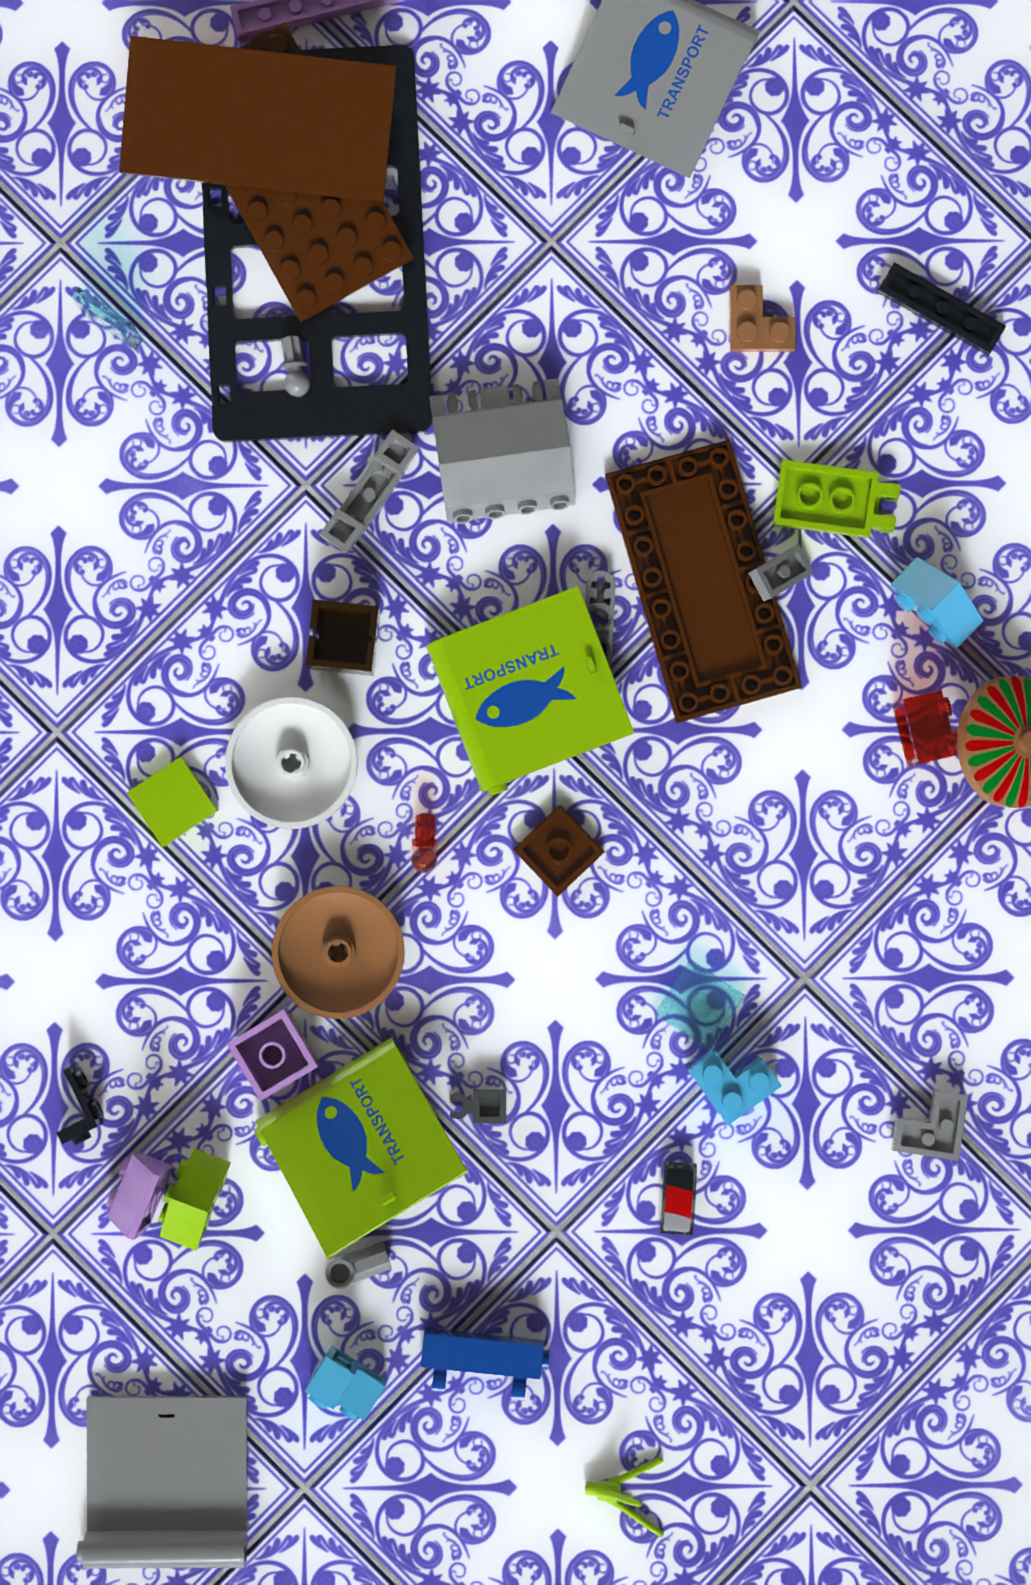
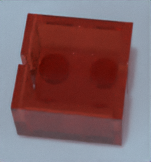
M942 690L902 699L892 705L907 769L946 760L957 755L956 729L951 730L948 718L952 716V708L948 697H943Z

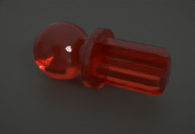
M421 813L415 817V838L412 839V845L418 847V849L413 852L411 863L421 873L432 871L437 864V855L431 849L438 845V841L434 839L435 816L430 813Z

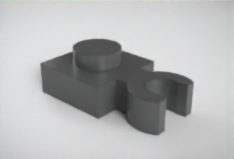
M473 1089V1099H468L462 1093L450 1095V1100H460L463 1103L461 1111L450 1112L451 1118L460 1119L465 1117L467 1113H473V1123H506V1089Z

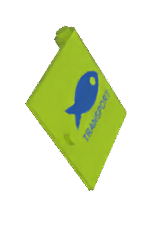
M579 586L445 636L426 645L481 793L488 791L489 796L508 790L506 784L514 779L635 734Z
M392 1037L256 1120L258 1127L254 1129L255 1135L263 1146L268 1145L327 1258L335 1255L468 1173L409 1069V1064L404 1054Z

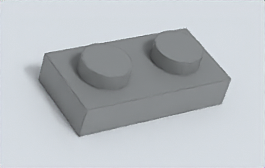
M798 544L750 571L749 575L764 602L807 578L814 572Z

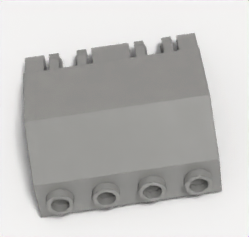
M558 378L544 380L546 400H543L540 381L533 382L532 394L535 401L522 403V389L519 384H513V405L510 402L508 385L480 389L482 409H478L476 390H470L467 397L471 410L457 412L458 401L455 393L447 394L450 409L448 414H446L443 394L429 396L447 523L465 524L473 519H499L504 515L516 513L529 515L538 510H563L575 505L571 451Z

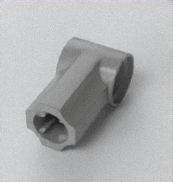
M383 1241L331 1258L327 1263L325 1278L328 1284L333 1288L343 1289L352 1283L392 1269ZM345 1264L350 1270V1275L344 1280H336L331 1274V1269L334 1265Z

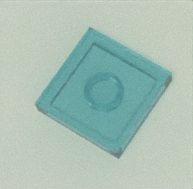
M78 287L71 298L82 314L136 351L143 340L135 326Z
M689 959L654 1014L710 1051L745 995Z

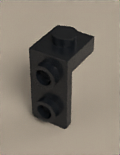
M72 1065L63 1069V1072L86 1118L56 1132L61 1144L71 1140L75 1146L92 1137L89 1132L90 1130L104 1124L101 1119L104 1116V1112L96 1098L91 1099L86 1089L89 1087V1082L83 1070H77Z

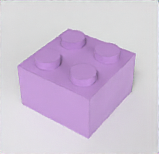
M288 1008L283 1009L227 1043L228 1048L260 1101L321 1065Z

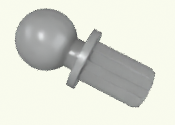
M287 336L281 340L285 363L282 365V370H289L284 386L290 395L299 397L306 394L310 388V379L306 373L302 372V368L307 367L308 364L303 360L300 337Z

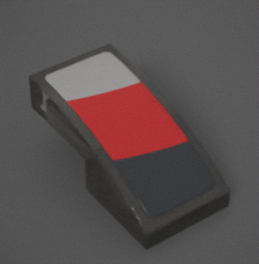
M664 1162L659 1222L660 1233L693 1235L697 1182L696 1163Z

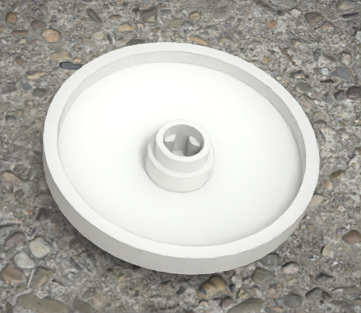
M283 697L257 706L238 723L226 749L225 770L229 787L235 799L251 816L270 826L283 829H300L323 822L343 806L352 792L356 781L358 757L351 733L333 711L313 700L299 697Z

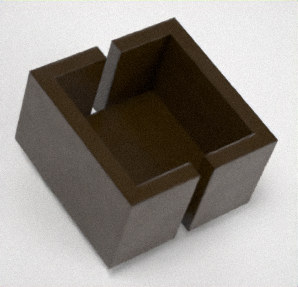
M313 600L310 630L313 634H318L319 637L317 639L316 636H309L306 658L308 669L374 676L377 646L371 640H378L381 614L379 606Z

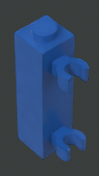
M425 1328L421 1367L434 1368L432 1391L445 1392L447 1370L513 1377L511 1399L525 1401L527 1378L541 1379V1370H548L550 1350H544V1342L539 1339Z

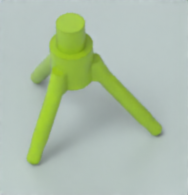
M661 1456L619 1476L609 1478V1481L600 1480L599 1483L586 1482L585 1495L596 1496L597 1500L605 1501L617 1507L659 1537H663L664 1532L626 1505L641 1507L642 1501L620 1493L621 1483L663 1463L664 1459Z

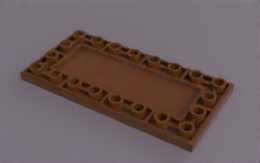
M130 36L119 172L122 174L384 203L397 66Z
M730 439L605 474V480L675 723L678 724L801 689V682L776 596L763 602L749 575L750 571L766 562Z

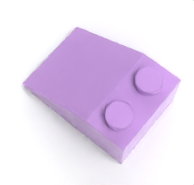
M138 1151L132 1154L131 1158L126 1157L119 1171V1176L123 1177L119 1189H112L106 1206L110 1208L107 1216L109 1220L128 1239L133 1241L150 1227L174 1168L173 1165Z

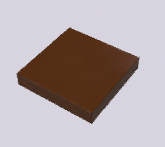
M561 805L513 848V851L557 897L605 853Z

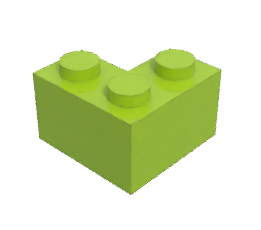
M195 1148L189 1160L182 1159L175 1176L179 1180L176 1185L170 1183L163 1200L165 1204L158 1218V1222L163 1223L159 1237L197 1251L209 1225L214 1205L225 1184L231 1162Z

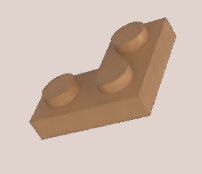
M730 285V352H794L796 349L795 317H763V285Z

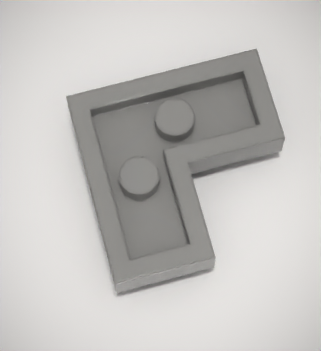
M933 1089L929 1122L896 1117L891 1150L959 1161L968 1095Z

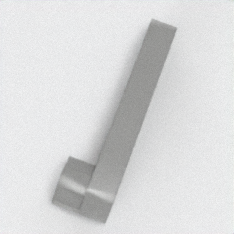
M600 570L592 573L587 579L585 604L589 615L598 609L605 611L608 615L609 620L605 626H594L599 641L607 649L605 657L611 670L616 585L615 579L610 573ZM598 578H604V583L610 584V589H605L603 593V601L610 600V605L604 603L590 604V599L597 600V589L592 588L591 584L597 583Z

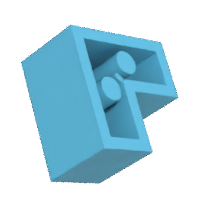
M918 557L890 584L897 594L895 601L907 612L915 611L918 617L930 626L929 634L940 644L947 642L957 649L984 621L959 581Z
M712 1049L686 1068L727 1125L733 1123L782 1087L765 1061L760 1057H757L733 1075L718 1053Z
M331 1345L310 1378L305 1392L310 1395L308 1399L322 1409L328 1406L334 1410L338 1404L341 1406L339 1410L345 1416L353 1420L359 1417L365 1421L385 1389L387 1380Z

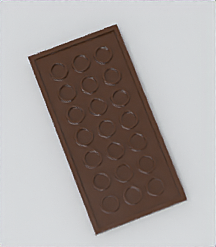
M285 22L240 47L303 55ZM225 185L301 323L414 260L386 206L382 202Z

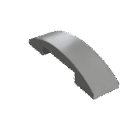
M392 429L375 453L374 460L340 509H336L319 536L347 554L384 506L416 456L419 447Z

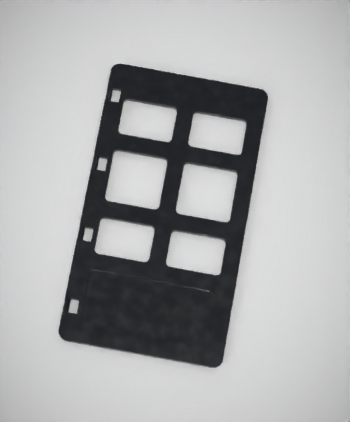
M406 45L300 50L305 56L397 66L387 168H394L398 173L399 212L391 217L414 260L402 266L404 307L400 311L334 314L329 307L302 323L297 316L236 318L234 316L231 253L236 248L258 247L246 223L234 224L230 222L229 194L225 185L201 182L213 433L219 441L224 443L388 435L392 429L399 434L423 433L430 429L433 419L429 396H432L414 54ZM221 190L222 207H211L210 191ZM226 288V305L215 306V289ZM402 335L406 338L408 380L406 383L337 387L334 384L332 343L335 339ZM287 336H299L301 340H306L309 343L311 385L308 392L303 396H292L286 390L240 392L238 390L236 346L238 344L281 341ZM219 387H230L231 404H220Z

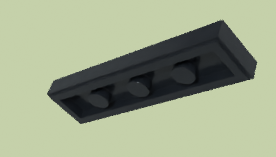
M895 262L877 291L878 294L987 356L992 352L1006 327L1001 322Z

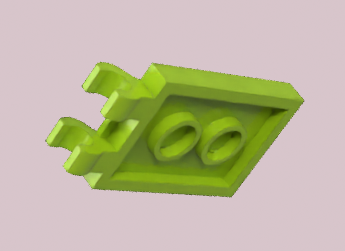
M782 459L773 526L870 538L871 529L884 533H893L896 517L879 515L880 499L897 502L901 485L878 482L879 472Z

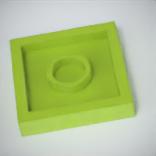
M181 756L126 792L162 847H166L218 812V809Z

